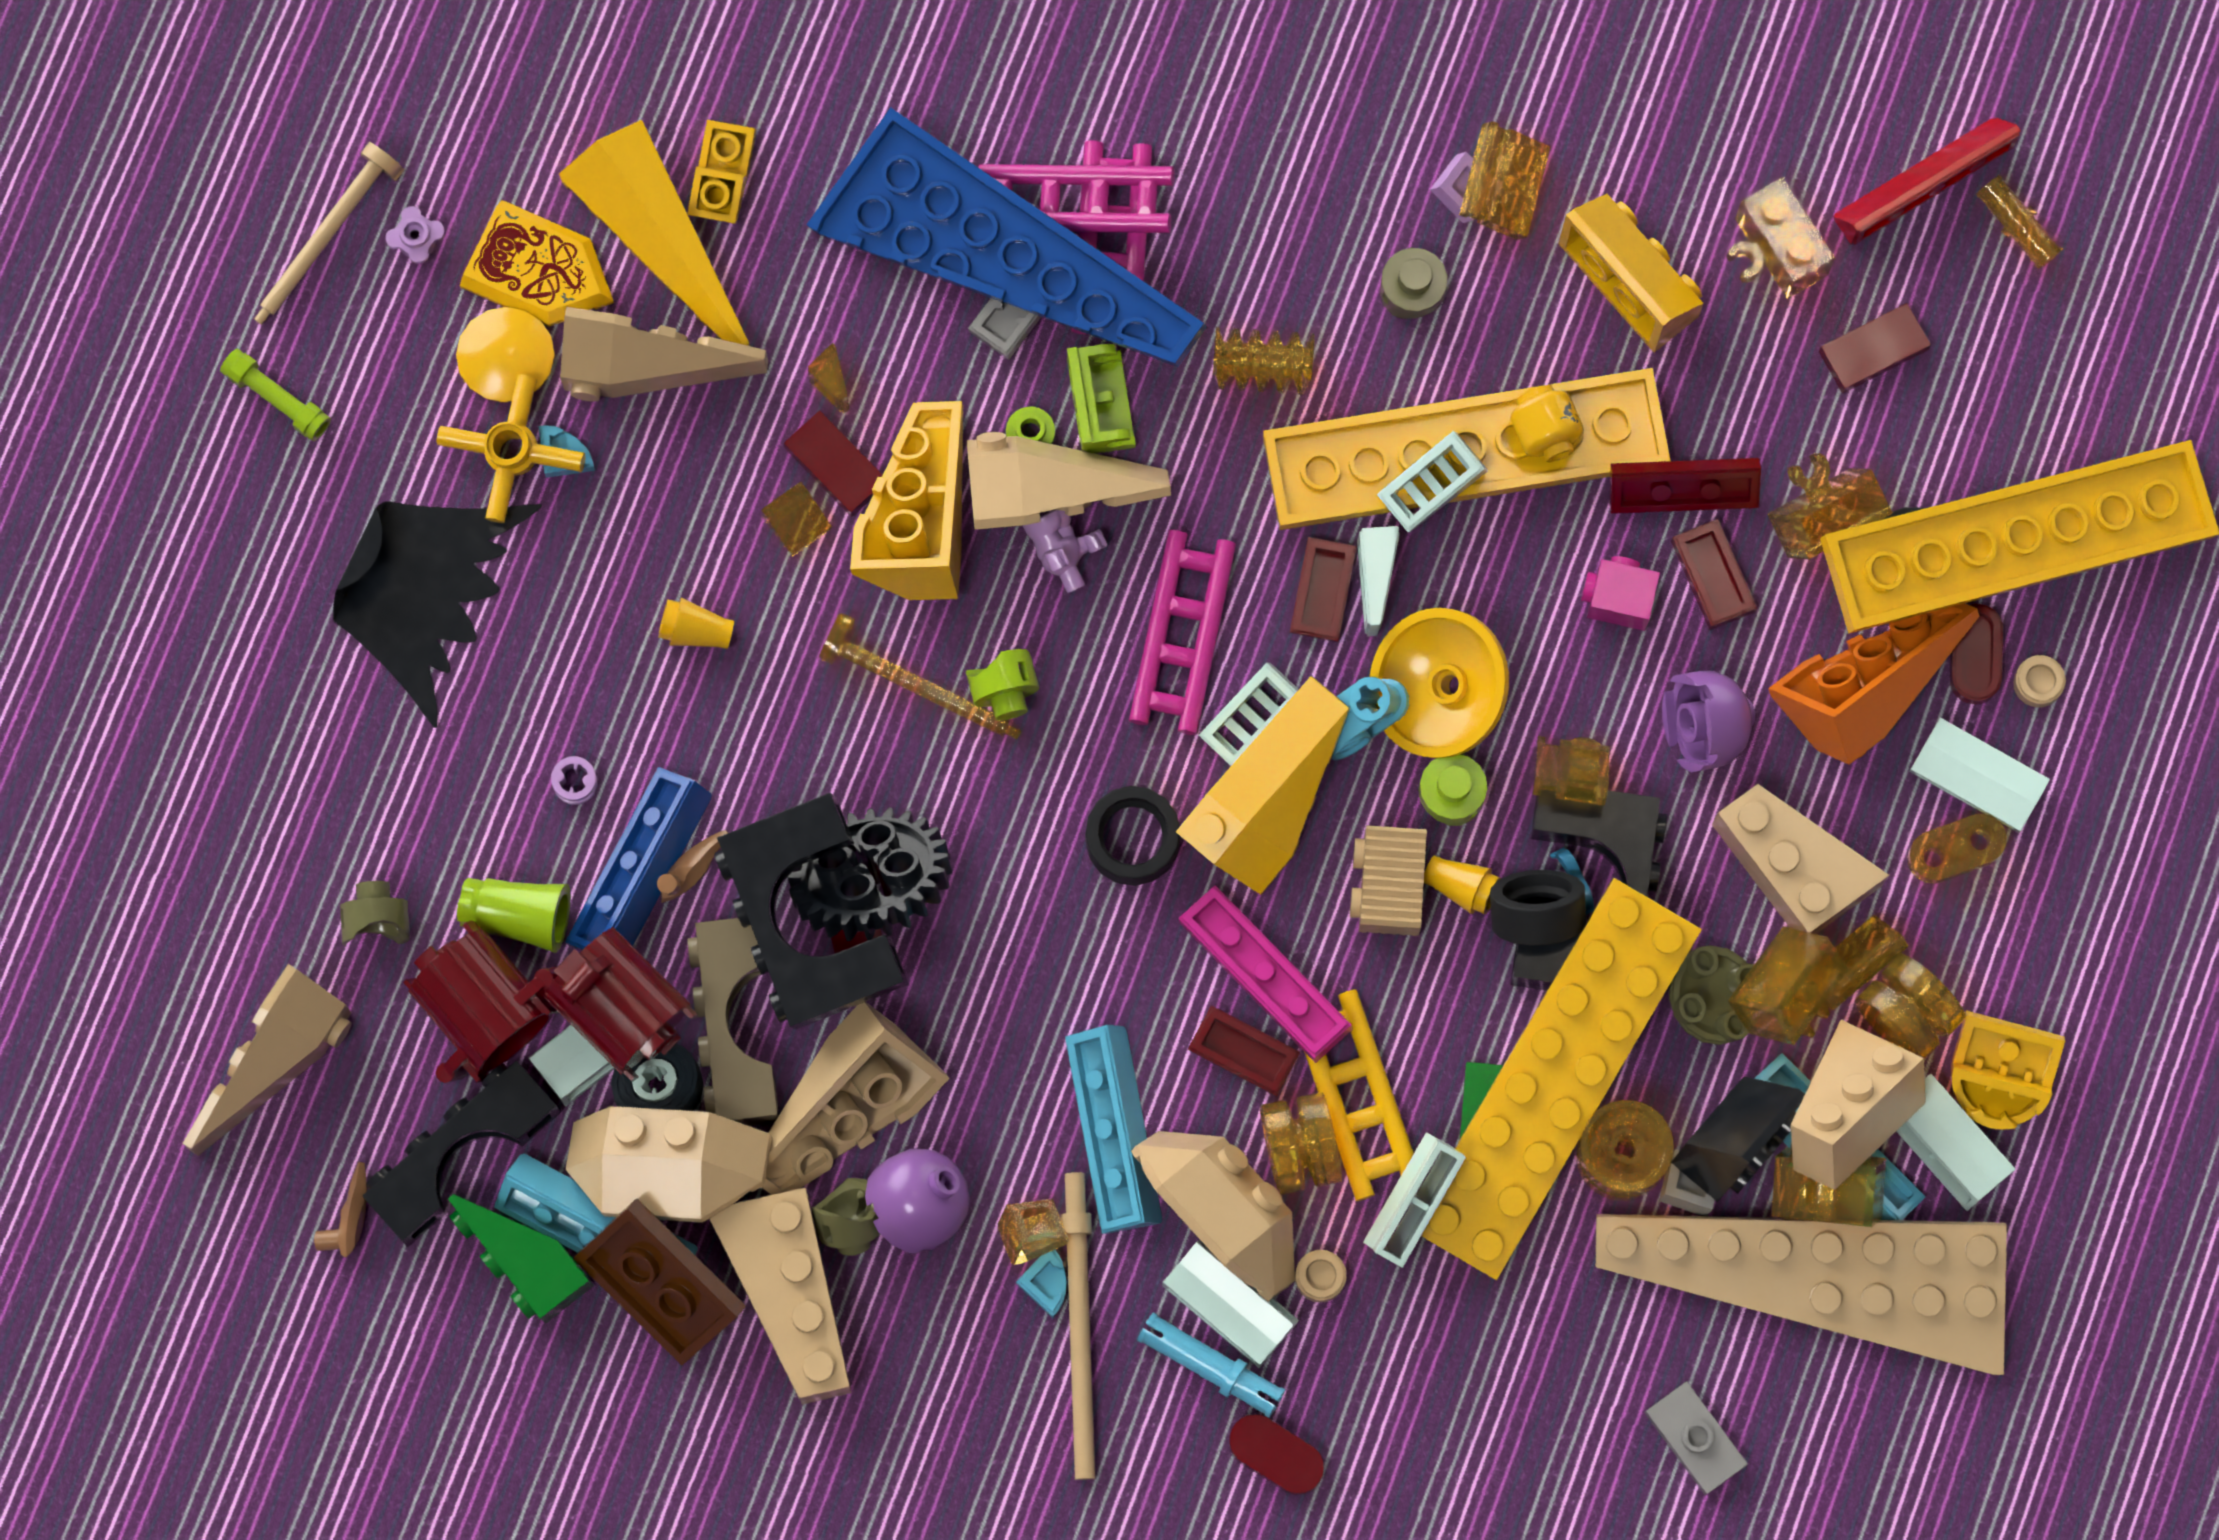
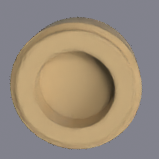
M2044 655L2032 656L2023 661L2013 679L2014 690L2018 698L2025 704L2037 708L2053 704L2062 694L2066 683L2065 673L2061 665L2053 658Z
M1315 1250L1309 1252L1297 1265L1295 1272L1296 1286L1305 1298L1313 1302L1322 1303L1333 1300L1344 1288L1346 1282L1345 1266L1342 1260L1330 1251Z

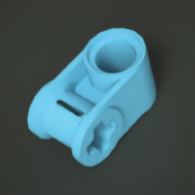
M1364 677L1337 695L1341 701L1350 707V711L1333 752L1332 759L1334 761L1341 760L1356 753L1366 746L1372 738L1399 721L1406 714L1409 707V695L1402 683L1394 679Z

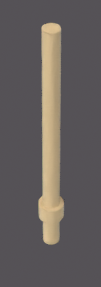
M1075 1172L1065 1174L1066 1213L1061 1214V1235L1067 1236L1075 1480L1095 1479L1087 1235L1092 1234L1091 1213L1086 1212L1085 1173Z

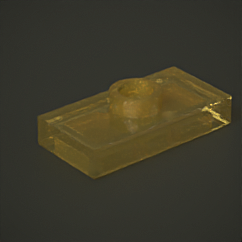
M1873 915L1799 979L1805 990L1830 1009L1835 1010L1909 946L1902 934Z

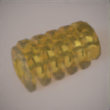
M1216 326L1213 375H1215L1219 390H1224L1230 377L1234 376L1239 391H1244L1250 378H1254L1258 392H1264L1269 380L1274 379L1278 393L1283 394L1289 381L1294 380L1298 395H1303L1309 382L1312 380L1315 333L1311 334L1307 345L1302 346L1299 333L1292 331L1287 344L1283 345L1279 331L1272 330L1267 343L1263 344L1259 330L1253 329L1246 343L1242 340L1239 328H1233L1228 340L1223 341L1220 328Z

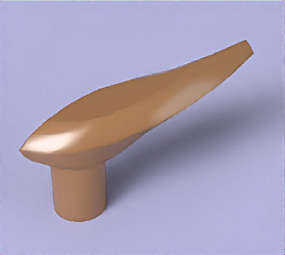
M727 831L718 832L690 848L674 863L667 874L659 877L657 887L661 891V903L677 898L699 881L707 871L715 855L714 853L720 848L717 837L727 834Z
M358 1162L347 1200L341 1209L339 1229L315 1232L314 1244L317 1251L340 1249L341 1255L347 1257L358 1243L366 1213V1200L362 1196L367 1192L365 1163Z

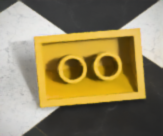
M1605 194L1574 208L1566 214L1558 244L1655 353L1699 317L1704 304L1700 300L1702 293L1688 275L1683 274L1680 277L1668 263L1670 261L1669 254L1661 243L1655 238L1648 240L1636 227L1638 220L1631 209L1621 201L1616 204L1608 194Z

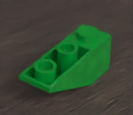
M455 1194L448 1198L449 1202L456 1209L449 1215L450 1219L467 1240L474 1234L486 1248V1251L479 1255L497 1279H500L505 1274L517 1288L510 1296L528 1319L537 1314L542 1321L547 1323L594 1286L559 1241Z

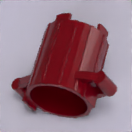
M468 921L462 925L468 934L458 941H450L437 951L433 946L425 950L414 961V964L420 969L421 973L416 978L406 979L403 982L409 989L410 995L457 1049L445 1063H441L436 1068V1077L443 1083L462 1080L467 1075V1072L476 1083L482 1082L490 1071L505 1063L530 1043L549 1023L554 1013H559L544 997V993L558 976L554 972L557 967L538 970L535 973L534 979L528 982L488 933L480 928L475 921Z
M614 927L600 934L581 952L574 949L554 970L558 976L544 993L545 999L621 1075L624 1073L632 1082L639 1078L632 1068L643 1058L650 1061L660 1052L666 1055L679 1042L682 1037L674 1028L685 1014L690 1019H695L698 1016L690 1007L691 1003Z

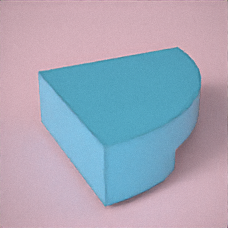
M538 426L541 445L584 452L586 456L582 472L544 465L546 478L595 471L588 449L575 436L559 427Z
M1050 1245L1016 1281V1285L1052 1318L1058 1314L1063 1305L1067 1290V1277L1062 1259Z

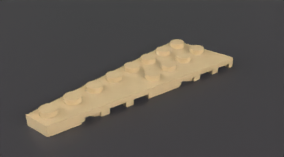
M1596 1214L1595 1265L1597 1268L1988 1374L2004 1375L2006 1223Z

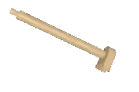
M369 142L360 153L363 158L368 160L367 164L260 304L262 309L254 320L261 325L270 313L272 315L276 313L381 172H385L394 181H397L403 173L404 169L372 142Z

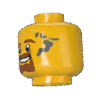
M1544 385L1532 389L1517 398L1518 406L1513 410L1510 417L1522 448L1528 456H1545L1547 462H1554L1574 452L1572 444L1581 437L1584 430L1572 399L1566 391L1554 390L1552 385Z

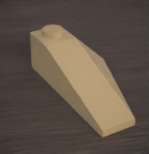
M566 307L560 378L564 390L571 391L570 395L576 399L599 401L600 396L615 398L767 373L768 358L766 350L713 337H700L697 343L687 341L688 338L685 335L676 332V328L660 325L658 329H652L647 332L631 326L632 318Z

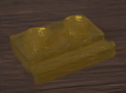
M1494 121L1482 124L1459 215L1478 220L1477 223L1513 239H1524L1529 234L1551 146L1515 130L1501 128L1498 126L1499 123Z
M1538 736L1534 761L1533 795L1540 796L1541 789L1555 791V798L1605 806L1609 785L1610 746L1601 745L1596 740L1585 737L1574 738L1572 741L1560 739L1559 746L1545 744V737Z

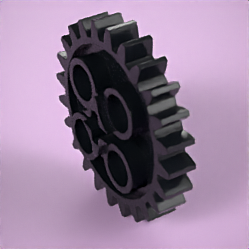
M890 807L884 812L882 817H876L873 808H869L864 819L858 820L852 812L847 815V826L854 844L807 862L795 869L787 877L791 887L789 892L794 907L797 908L802 921L809 920L813 931L825 927L828 938H832L843 930L846 941H851L858 931H864V935L867 941L872 940L875 930L881 928L887 936H891L893 925L898 922L906 928L912 927L909 917L912 914L927 917L928 911L925 903L939 904L941 902L938 890L949 889L950 885L947 875L952 874V867L945 839L941 838L938 827H929L926 817L914 822L912 812L908 810L897 819L893 808ZM855 852L863 859L864 864L858 863ZM876 884H881L885 896L877 889Z

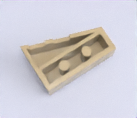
M1759 784L1719 811L1712 823V826L1802 944L1881 888L1890 876Z
M1840 1020L1791 1123L1793 1170L1833 1190L1837 1189L1926 1103L1924 1058L1846 1021Z

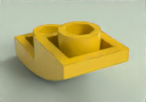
M707 120L699 165L695 169L687 215L732 224L737 223L757 129Z

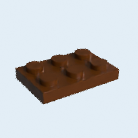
M637 1198L590 1240L573 1258L681 1365L685 1364L736 1319L746 1307Z

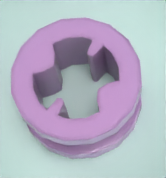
M578 756L560 760L554 766L551 774V783L557 797L571 805H581L589 801L595 795L598 787L597 776L593 766L586 759ZM571 769H574L576 774H579L580 770L587 773L582 779L585 787L579 792H575L573 787H570L569 792L562 788L567 782L564 774Z

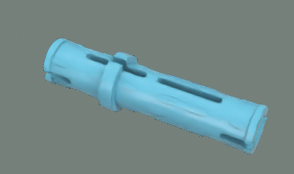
M1154 1312L1151 1314L1146 1324L1162 1333L1163 1337L1160 1338L1142 1328L1137 1339L1138 1342L1146 1344L1220 1387L1219 1393L1229 1398L1232 1394L1265 1414L1266 1417H1271L1277 1407L1260 1397L1259 1394L1262 1392L1280 1403L1286 1389L1280 1388L1246 1369L1248 1363L1240 1358L1235 1362L1160 1318L1158 1314Z

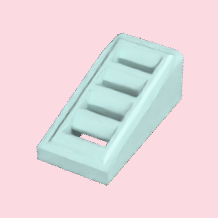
M1452 431L1377 495L1405 530L1410 533L1488 470L1458 433ZM1450 451L1455 454L1467 469L1461 476L1444 457ZM1435 463L1451 481V484L1445 489L1428 470ZM1419 475L1436 495L1431 501H1428L1412 482ZM1403 488L1421 508L1414 515L1396 494Z
M1398 526L1362 528L1359 531L1357 551L1364 631L1367 637L1377 636L1383 622L1400 535Z
M1266 663L1207 725L1199 736L1232 766L1299 689L1274 665ZM1266 682L1286 699L1281 706L1261 689ZM1252 696L1272 714L1266 721L1246 703ZM1237 711L1242 713L1258 729L1252 736L1232 718ZM1223 725L1244 743L1239 750L1234 748L1218 732Z

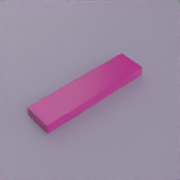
M1216 885L1178 918L1179 923L1315 1063L1353 1030L1352 1025Z

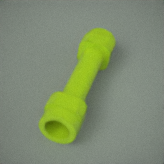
M238 348L233 350L222 363L220 372L239 388H243L245 385L292 419V425L296 431L313 442L317 441L329 427L331 418L312 402L306 405L259 371L257 361L247 353H243Z

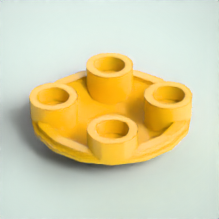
M503 307L487 310L470 321L459 338L456 358L460 376L471 390L485 399L506 403L512 402L518 375L536 378L535 391L541 388L551 374L555 353L552 337L541 320L525 310Z

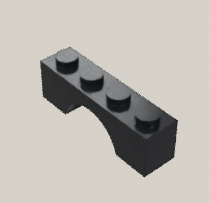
M517 1061L509 1067L501 1064L491 1071L481 1084L485 1088L471 1101L466 1097L457 1101L444 1114L443 1118L447 1121L432 1135L428 1131L421 1133L406 1147L405 1152L408 1156L393 1169L390 1165L384 1166L366 1183L369 1190L362 1195L363 1198L407 1247L446 1214L440 1192L441 1178L448 1161L460 1148L478 1139L494 1137L506 1139L524 1146L560 1114L557 1105Z

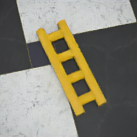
M1353 989L1338 995L1342 1010L1339 1012L1352 1025L1351 1035L1359 1057L1330 1067L1326 1054L1316 1063L1306 1053L1305 1056L1355 1200L1359 1202L1375 1196L1371 1180L1398 1171L1401 1176L1414 1152L1357 989ZM1366 1076L1376 1105L1347 1114L1337 1086ZM1383 1124L1392 1152L1363 1161L1354 1133Z

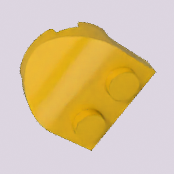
M1966 1010L1951 1063L1952 1087L1959 1104L1973 1121L1992 1129H2014L2018 1124L2028 1121L2035 1115L2039 1116L2047 1107L2053 1094L2052 1086L2065 1045V1036Z

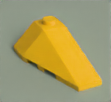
M962 401L913 402L891 448L892 457L882 477H877L872 488L873 497L865 514L860 513L854 526L850 570L852 575L907 600L958 599L962 536L963 403Z
M1310 676L1204 796L1177 829L1176 833L1214 865L1260 895L1263 894L1295 854L1300 841L1299 837L1307 816L1314 805L1317 797L1315 795L1325 769L1332 758L1350 707L1313 676Z

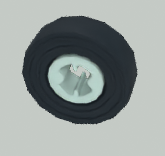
M676 1044L666 1055L660 1052L650 1061L643 1058L632 1068L639 1076L633 1082L624 1073L621 1075L614 1068L611 1086L614 1102L617 1107L694 1111L700 1102L703 1090L700 1066L690 1052L679 1044ZM664 1076L663 1080L667 1085L665 1089L657 1092L656 1088H653L652 1091L648 1085L650 1080L657 1077L659 1081H662Z

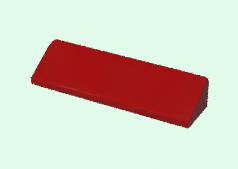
M1991 118L1836 212L1833 216L1834 221L1849 243L1856 245L2013 149L2021 130L2016 124L2000 118Z

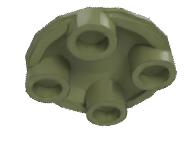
M1709 945L1691 950L1669 985V1001L1674 1017L1686 1033L1703 1043L1722 1045L1743 1039L1752 1029L1760 1012L1762 974L1757 966L1747 963L1744 958L1728 948Z

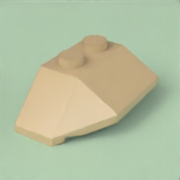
M610 1106L573 1122L566 1171L604 1217L618 1216L637 1198L658 1220L703 1223L734 1204L749 1191L754 1192L765 1184L772 1137L767 1132L710 1112Z
M1158 1131L1131 1150L1135 1159L1141 1163L1143 1172L1155 1191L1228 1270L1245 1284L1257 1288L1258 1294L1266 1301H1270L1295 1281L1292 1211L1283 1202L1279 1191L1273 1185L1264 1182L1248 1164L1247 1157L1238 1147L1230 1144L1221 1136Z

